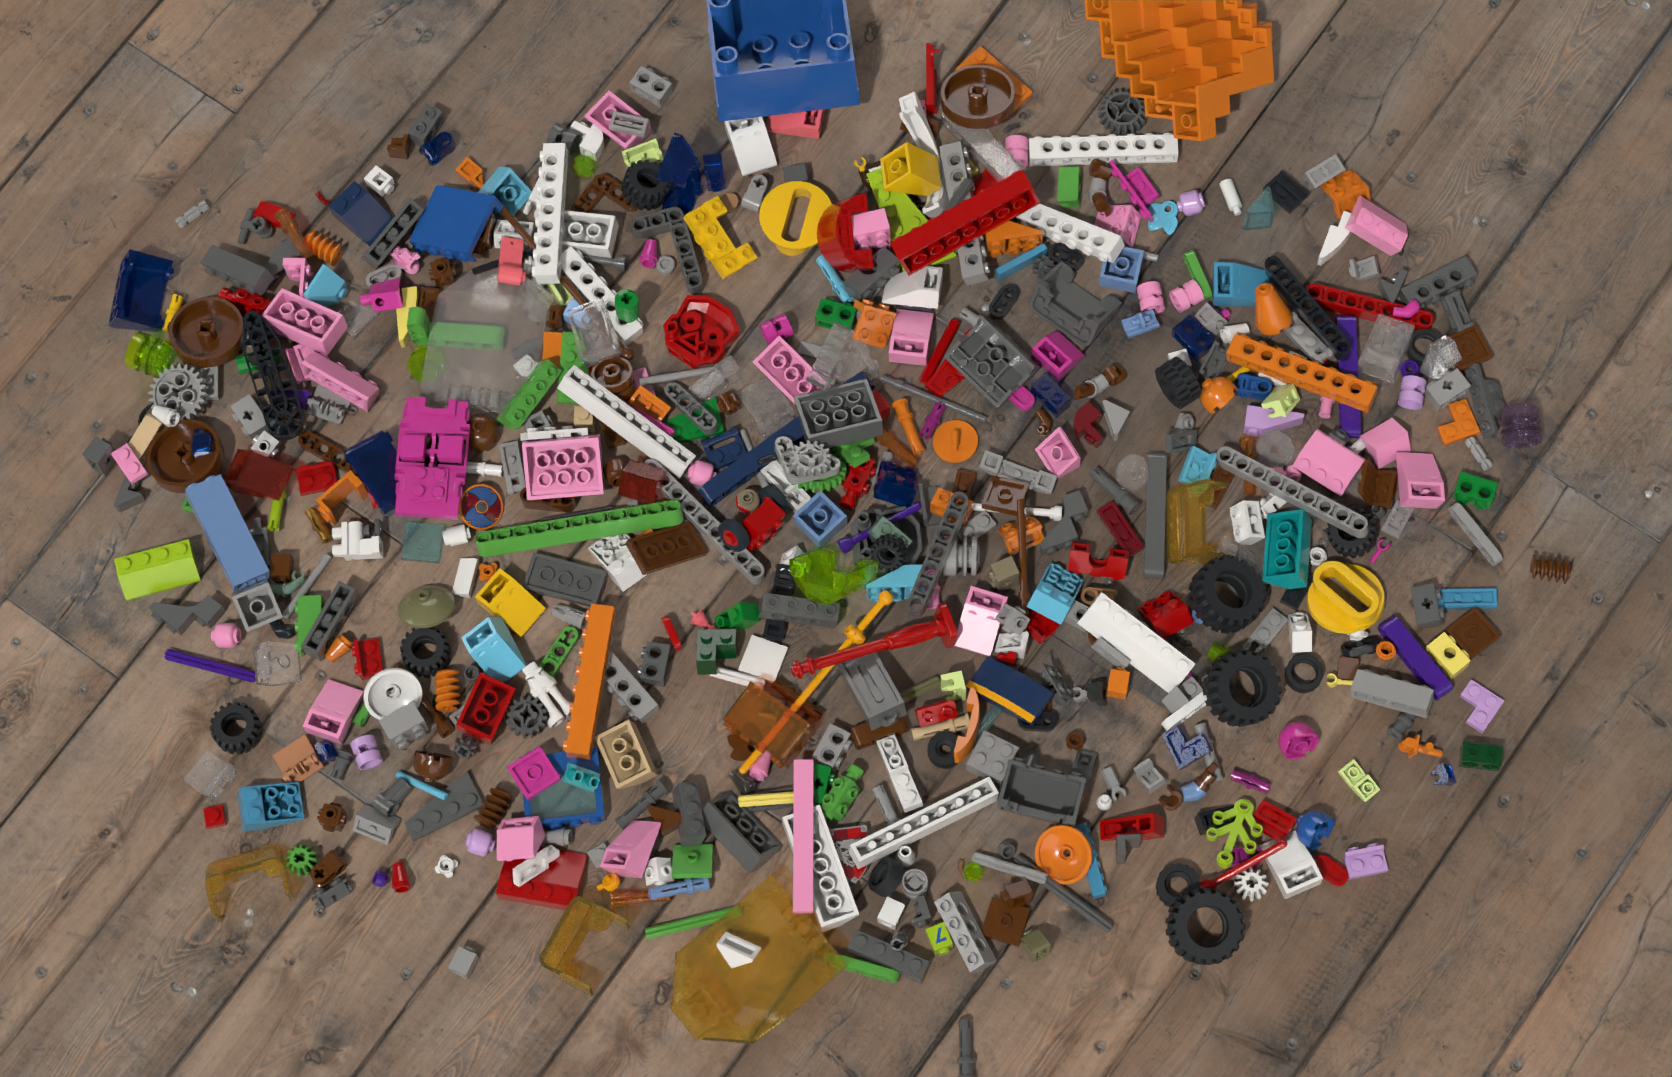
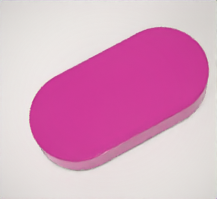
M1024 386L1009 398L1022 411L1032 409L1035 403L1034 395Z

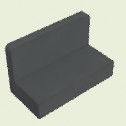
M918 484L924 527L939 525L942 517L930 512V503L937 491V486L923 488L922 484Z
M1141 834L1117 835L1115 843L1116 864L1125 863L1126 848H1139Z

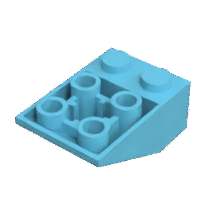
M1050 562L1027 607L1061 625L1084 579L1075 573L1063 569L1060 565Z
M904 565L867 584V600L878 602V595L884 590L893 595V602L908 599L922 565ZM921 586L919 591L925 592V586Z
M487 617L461 637L473 659L489 677L506 683L527 666L502 617Z

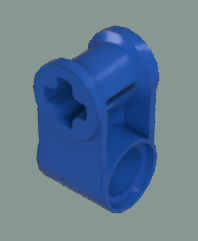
M1239 374L1237 376L1238 390H1234L1236 396L1264 401L1271 393L1272 384L1268 379L1248 374ZM1265 387L1267 388V391L1262 392L1259 390V388Z

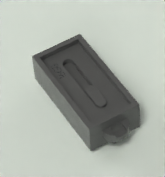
M877 653L837 664L841 677L871 731L881 726L888 727L897 722L898 718L907 715L904 701Z

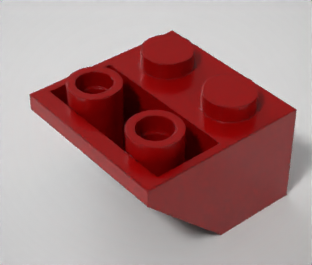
M1172 591L1164 592L1152 601H1147L1137 608L1149 629L1162 639L1193 624L1186 604Z

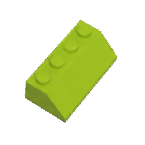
M189 539L114 559L118 579L126 601L201 581L194 547Z

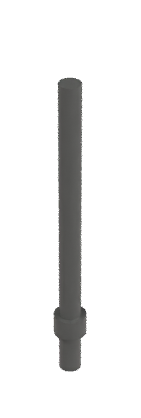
M884 374L881 377L880 381L893 386V389L903 390L933 403L940 402V406L944 404L947 409L984 424L987 420L985 415L908 385L904 380L899 378L896 380Z

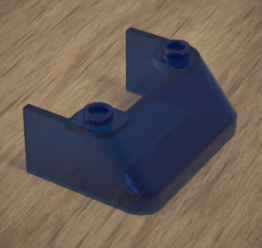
M676 132L672 136L656 180L671 184L662 210L679 207L685 216L693 211L698 196H701L704 186L701 181L698 157L684 136Z

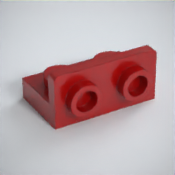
M322 461L317 465L311 466L306 464L295 469L301 496L326 492L337 482L336 468L333 462Z
M374 638L364 641L353 639L354 645L351 646L353 657H356L357 661L354 664L355 674L359 675L361 680L371 679L375 674L384 670L379 639Z
M954 699L942 700L939 703L924 705L915 709V715L920 727L958 717Z

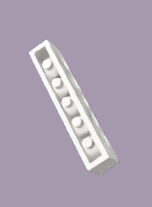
M1038 204L1016 216L1018 224L1043 232V236L1050 238L1052 241L1066 244L1071 249L1081 250L1088 256H1096L1103 262L1114 263L1125 246L1120 235L1042 204Z
M570 246L562 252L561 272L596 313L603 311L607 314L606 325L625 346L629 345L643 334L642 321L637 318L634 322L625 325L619 323L620 319L616 315V310H607L609 306H615V296L617 293L607 287L608 284L602 276L598 277L596 275L595 268L583 260L582 253ZM573 266L581 267L578 271L572 270ZM586 279H591L593 281L590 284L583 283ZM599 292H602V293L605 294V295H604L603 297H601V298H598V297L595 296V295H596L597 293H599Z

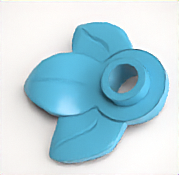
M1165 201L1162 204L1154 203L1147 208L1154 220L1151 223L1148 221L1149 231L1164 228L1165 232L1171 235L1178 226L1176 218L1178 207L1173 201ZM1167 207L1172 208L1170 212H1165Z

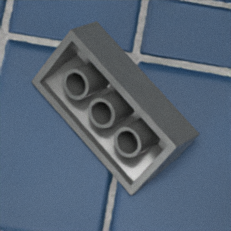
M731 791L708 801L702 809L704 826L748 873L761 868L783 847L746 807H739L738 798Z

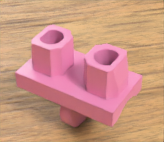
M396 246L390 252V255L395 260L392 264H396L408 274L418 272L420 268L417 260L420 258L418 253L410 252L407 248L401 249L399 246Z

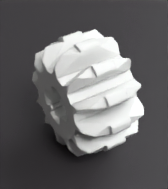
M1250 867L1249 873L1245 870L1241 872L1242 875H1236L1238 881L1234 883V886L1238 887L1236 890L1237 894L1243 893V900L1246 899V896H1249L1250 902H1253L1254 896L1260 900L1261 894H1266L1267 890L1265 888L1268 887L1269 883L1264 881L1267 877L1266 875L1259 876L1260 869L1254 873L1253 867ZM1249 881H1253V884H1255L1254 888L1249 887L1250 884L1247 885Z

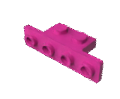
M1112 160L1109 161L1110 169H1112L1111 174L1114 178L1118 177L1120 179L1119 185L1123 191L1130 193L1129 199L1133 205L1140 207V210H1138L1144 220L1147 218L1150 223L1153 222L1152 215L1146 206L1159 198L1157 191L1139 167L1123 176Z

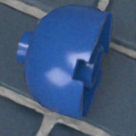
M1319 810L1310 811L1305 815L1302 814L1296 822L1298 824L1296 828L1298 840L1311 851L1318 849L1322 845L1319 841L1324 835L1328 838L1334 827L1333 818Z

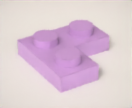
M1473 680L1469 681L1460 695V698L1476 707L1466 721V724L1483 734L1504 703V700Z

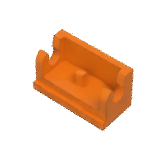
M641 385L628 402L660 422L671 409L670 406Z

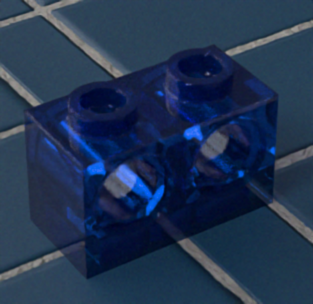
M721 153L703 155L707 190L719 192L722 189H726Z
M1190 315L1172 329L1171 336L1196 361L1200 360L1210 351L1215 341L1214 336L1202 328L1199 320L1193 319ZM1190 328L1192 332L1187 333L1184 329ZM1202 341L1205 345L1199 346L1197 342Z
M1046 372L1031 383V393L1055 418L1070 407L1071 398Z

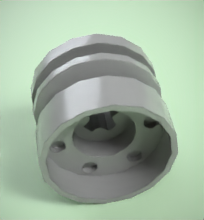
M944 536V540L950 538V536ZM964 536L962 545L958 544V538L956 537L943 568V576H956L958 567L962 568L963 576H967V568H971V576H976L980 555L977 536H972V545H967V536Z

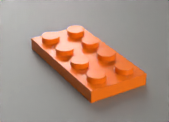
M981 46L955 69L956 71L970 65H987L998 68L1011 78L1015 87V106L1010 116L1033 95V91Z

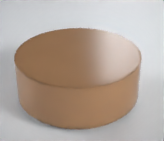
M725 193L720 199L728 210L727 212H733L739 206L738 197L733 193Z

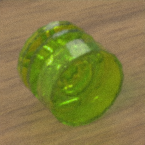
M142 331L136 332L131 338L125 353V366L137 372L143 370L144 374L159 378L158 372L164 373V367L167 368L172 351L171 342L162 340L159 337L153 338L152 335Z

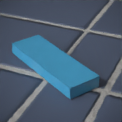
M1041 244L998 267L995 272L998 282L1031 265L1036 257L1047 256V247L1045 244Z
M1497 588L1441 589L1443 599L1440 600V604L1444 609H1473L1474 607L1477 609H1494L1498 607Z

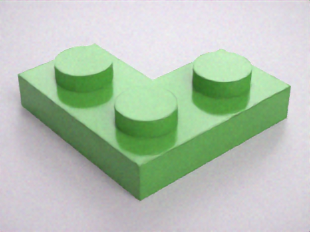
M873 437L832 448L836 454L855 468L870 460V455L864 448L874 444L875 441Z

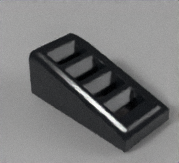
M1234 805L1198 813L1194 819L1199 834L1205 835L1209 828L1218 829L1233 823L1236 816L1232 817L1231 821H1228V819L1224 820L1221 825H1213L1211 817H1213L1216 811L1225 812L1233 809Z

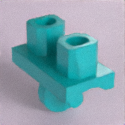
M568 762L566 772L561 781L594 792L599 784L600 774Z

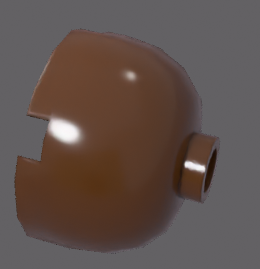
M479 413L469 417V422L467 423L470 424L469 449L475 452L493 449L500 440L498 423L487 414Z
M416 750L413 759L414 770L418 775L424 777L423 781L435 783V779H442L450 772L453 758L434 752L433 754L428 753V751Z

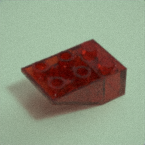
M237 449L223 480L235 493L279 501L294 467L253 451Z

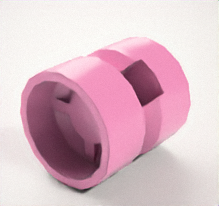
M1011 135L1005 138V166L1020 169L1028 165L1027 151L1029 139L1027 137Z
M1194 279L1184 283L1183 288L1177 287L1169 291L1170 299L1176 310L1180 313L1189 309L1191 304L1196 305L1204 301L1203 292Z
M1150 281L1137 286L1138 299L1141 300L1139 302L1141 313L1153 309L1154 314H1159L1165 310L1159 282Z

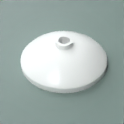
M401 668L385 669L375 674L368 681L364 689V703L368 712L376 719L381 720L412 701L418 708L422 699V688L416 676L411 672Z

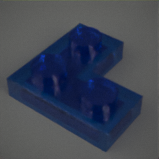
M1177 725L1162 734L1179 770L1213 751L1206 735L1203 733L1188 741L1181 726Z

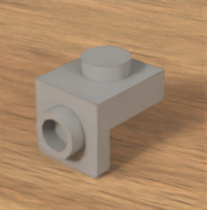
M1375 256L1357 262L1354 259L1349 260V273L1351 277H1354L1359 282L1380 275Z
M1150 758L1134 767L1137 780L1150 794L1166 784L1165 778L1154 768Z

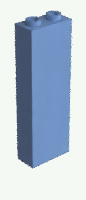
M221 474L209 476L200 483L190 484L185 489V496L233 592L268 579L269 569Z

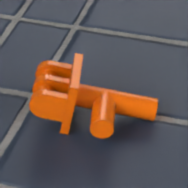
M1416 735L1413 738L1408 737L1398 744L1400 751L1408 753V758H1412L1417 752L1441 758L1443 753L1442 750L1433 748L1434 746L1431 742L1425 745L1419 744L1420 735Z

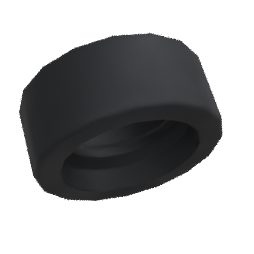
M1430 329L1416 330L1408 338L1406 345L1407 357L1409 360L1415 361L1419 366H1430L1431 363L1438 361L1443 350L1441 337ZM1422 338L1429 339L1435 345L1434 354L1429 357L1418 355L1413 349L1414 342Z
M1300 654L1293 657L1285 670L1287 685L1298 693L1314 691L1319 686L1323 677L1321 663L1315 657L1308 654ZM1306 663L1314 668L1315 678L1311 683L1300 684L1294 680L1292 673L1297 664Z
M890 857L880 860L869 877V889L881 897L891 895L902 880L903 866Z

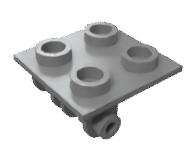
M318 384L313 397L307 400L306 404L309 406L306 413L341 425L351 402Z

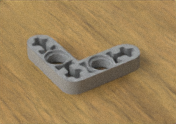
M785 436L778 437L775 440L774 449L788 482L791 484H800L834 476L840 471V460L832 456L830 468H827V473L821 472V477L815 474L814 478H811L810 475L804 478L803 473L795 476L797 469L792 470V465L784 460L785 458H790V451H793L792 441Z

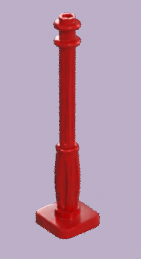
M944 602L937 605L933 621L914 624L886 634L884 638L814 659L807 656L804 662L800 663L798 660H795L790 668L794 677L797 676L799 679H802L803 674L808 672L810 675H814L815 670L886 649L892 651L898 648L913 646L935 637H941L944 646L950 648L955 645L958 634L949 609Z

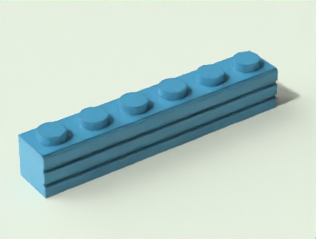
M1086 823L1076 825L1075 828L1087 837L1092 848V864L1086 875L1093 899L1104 897L1107 888L1102 882L1104 877L1099 871L1101 867L1099 861L1097 862L1096 860L1097 852L1093 849V838H1090L1089 835L1091 834L1090 827H1087Z

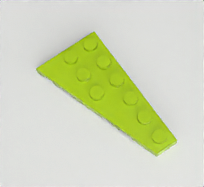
M881 168L866 174L879 209L885 208L890 227L891 241L928 221L905 193L884 190ZM953 251L928 266L934 267L958 256Z

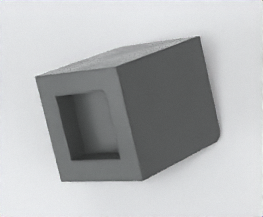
M805 163L783 167L785 183L808 181Z

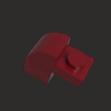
M1089 401L1076 412L1073 431L1078 440L1084 435L1085 441L1089 445L1093 444L1097 449L1102 444L1103 437L1094 426L1101 421V413Z

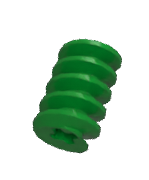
M630 289L620 290L615 296L616 315L620 320L631 323L639 316L638 296Z

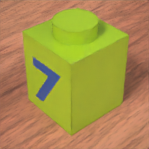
M944 922L925 929V934L934 955L939 954L942 956L951 951L953 943Z

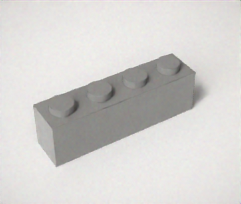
M1357 669L1350 689L1351 698L1423 718L1428 717L1434 700V690L1426 685L1419 686L1407 680L1400 681L1393 679L1389 675L1375 674L1367 669Z

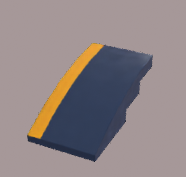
M988 656L965 686L968 691H970V687L975 688L977 695L983 697L986 702L1001 708L1004 713L1031 725L1034 724L1054 696L1053 692L1039 683Z

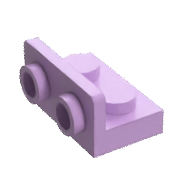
M1373 843L1363 849H1359V847L1347 849L1343 859L1349 874L1348 879L1388 872L1384 845Z

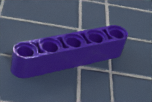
M1393 615L1377 627L1385 641L1391 642L1395 646L1396 654L1422 685H1426L1434 690V699L1436 701L1453 690V686L1448 678L1396 616Z

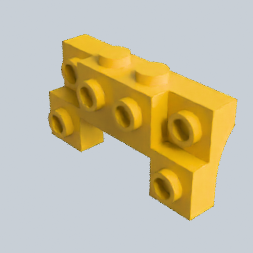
M716 196L703 203L697 209L687 213L683 219L692 231L696 243L701 245L704 250L705 257L711 261L722 280L753 263L758 257L748 242L738 248L734 247L717 220L725 215L728 210L719 196Z

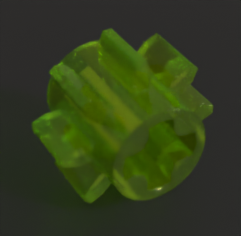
M579 155L574 158L575 164L572 165V168L578 177L583 176L586 179L593 174L592 169L595 166L588 156L584 158V156Z

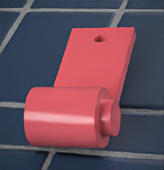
M501 237L498 283L520 286V283H524L526 272L522 271L523 268L521 267L524 240Z

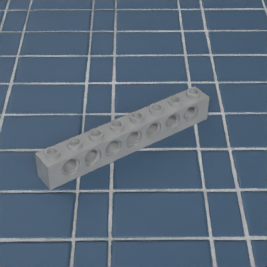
M961 141L939 146L949 200L965 177L970 179V174H972L971 165L967 163L969 151L967 146L964 147ZM973 184L963 200L973 197L975 184ZM984 235L958 249L962 278L967 286L989 280L987 273H990V267L988 262H985L987 251L985 245L982 246ZM975 243L973 247L968 248L970 244ZM974 260H978L977 263L971 264Z

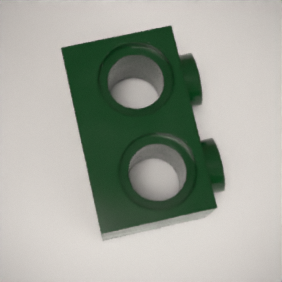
M1463 741L1460 747L1459 767L1498 772L1502 766L1503 746Z

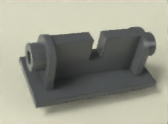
M338 877L330 882L331 886L324 889L322 887L313 893L314 896L311 899L313 902L315 900L318 901L315 903L318 910H324L335 902L331 897L334 894L338 901L351 894L350 891L353 889L349 883L345 885L346 877L342 879Z

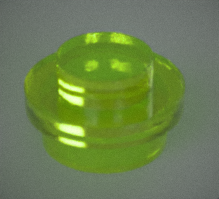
M971 862L965 866L963 874L966 880L977 882L982 878L983 870L980 865Z

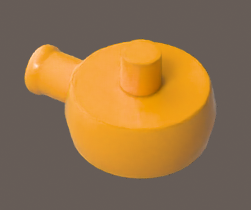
M615 873L606 875L602 883L597 885V889L599 891L602 889L607 891L617 889L620 885L619 876Z

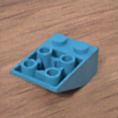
M1214 262L1212 271V306L1255 307L1256 287L1262 283H1269L1265 270L1237 263Z
M299 782L240 787L237 798L242 832L263 830L304 820Z

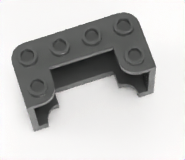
M1014 757L1013 760L1009 759L997 803L998 809L1058 825L1075 827L1086 785V778H1083V774L1072 772L1071 775L1066 776L1060 770L1053 769L1050 772L1044 770L1045 767L1036 764L1030 767L1021 758Z

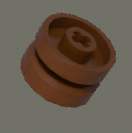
M610 356L601 359L593 366L591 376L595 381L623 402H626L633 396L636 390V383L631 363L627 359L620 356Z

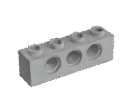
M609 649L604 687L610 694L613 692L617 696L616 701L622 708L626 706L630 711L628 714L634 722L638 720L642 725L659 711V706ZM612 670H613V671H616V675H615V676H613V677H608V676H607V673H608L609 671H612ZM621 685L629 686L626 691L619 690ZM634 699L641 700L638 705L631 704Z
M961 891L948 892L934 902L970 973L983 971L997 961Z

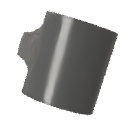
M398 778L385 793L381 792L376 796L373 806L388 818L392 817L397 812L399 803L412 788L405 780Z

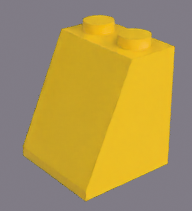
M906 142L880 158L885 191L929 196L942 188L937 156Z

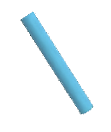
M397 771L395 775L396 778H402L408 784L442 800L448 798V793L408 774Z

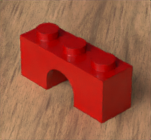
M1072 542L1067 571H1072L1075 574H1091L1094 577H1110L1113 580H1125L1129 551L1110 548L1109 556L1106 559L1097 560L1090 553L1091 545Z

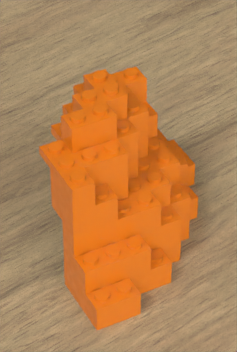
M1084 0L1086 20L1099 21L1102 58L1115 59L1116 77L1129 78L1131 97L1144 98L1145 117L1173 120L1174 138L1204 141L1216 137L1215 118L1230 114L1229 95L1274 83L1272 22L1258 21L1257 3L1243 2V0Z

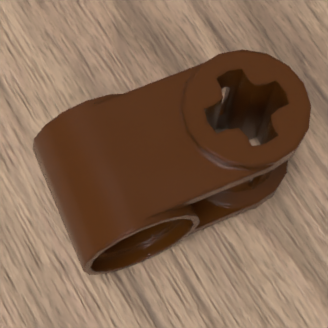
M335 850L329 851L311 870L310 875L313 883L319 888L326 887L346 869L348 862ZM319 874H320L321 876L324 875V878H322V879H321L320 877L317 878V876H318Z

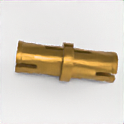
M316 507L308 508L305 511V515L311 522L313 531L317 532L323 544L331 542L333 536L326 526V521L321 518Z

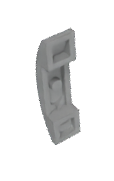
M985 450L979 466L981 470L990 475L1029 483V490L1045 494H1051L1057 476L1042 470H1039V472L1004 460L1003 456Z

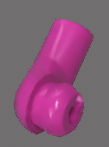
M1411 300L1404 308L1394 307L1393 316L1411 318L1418 312L1420 308L1419 302Z

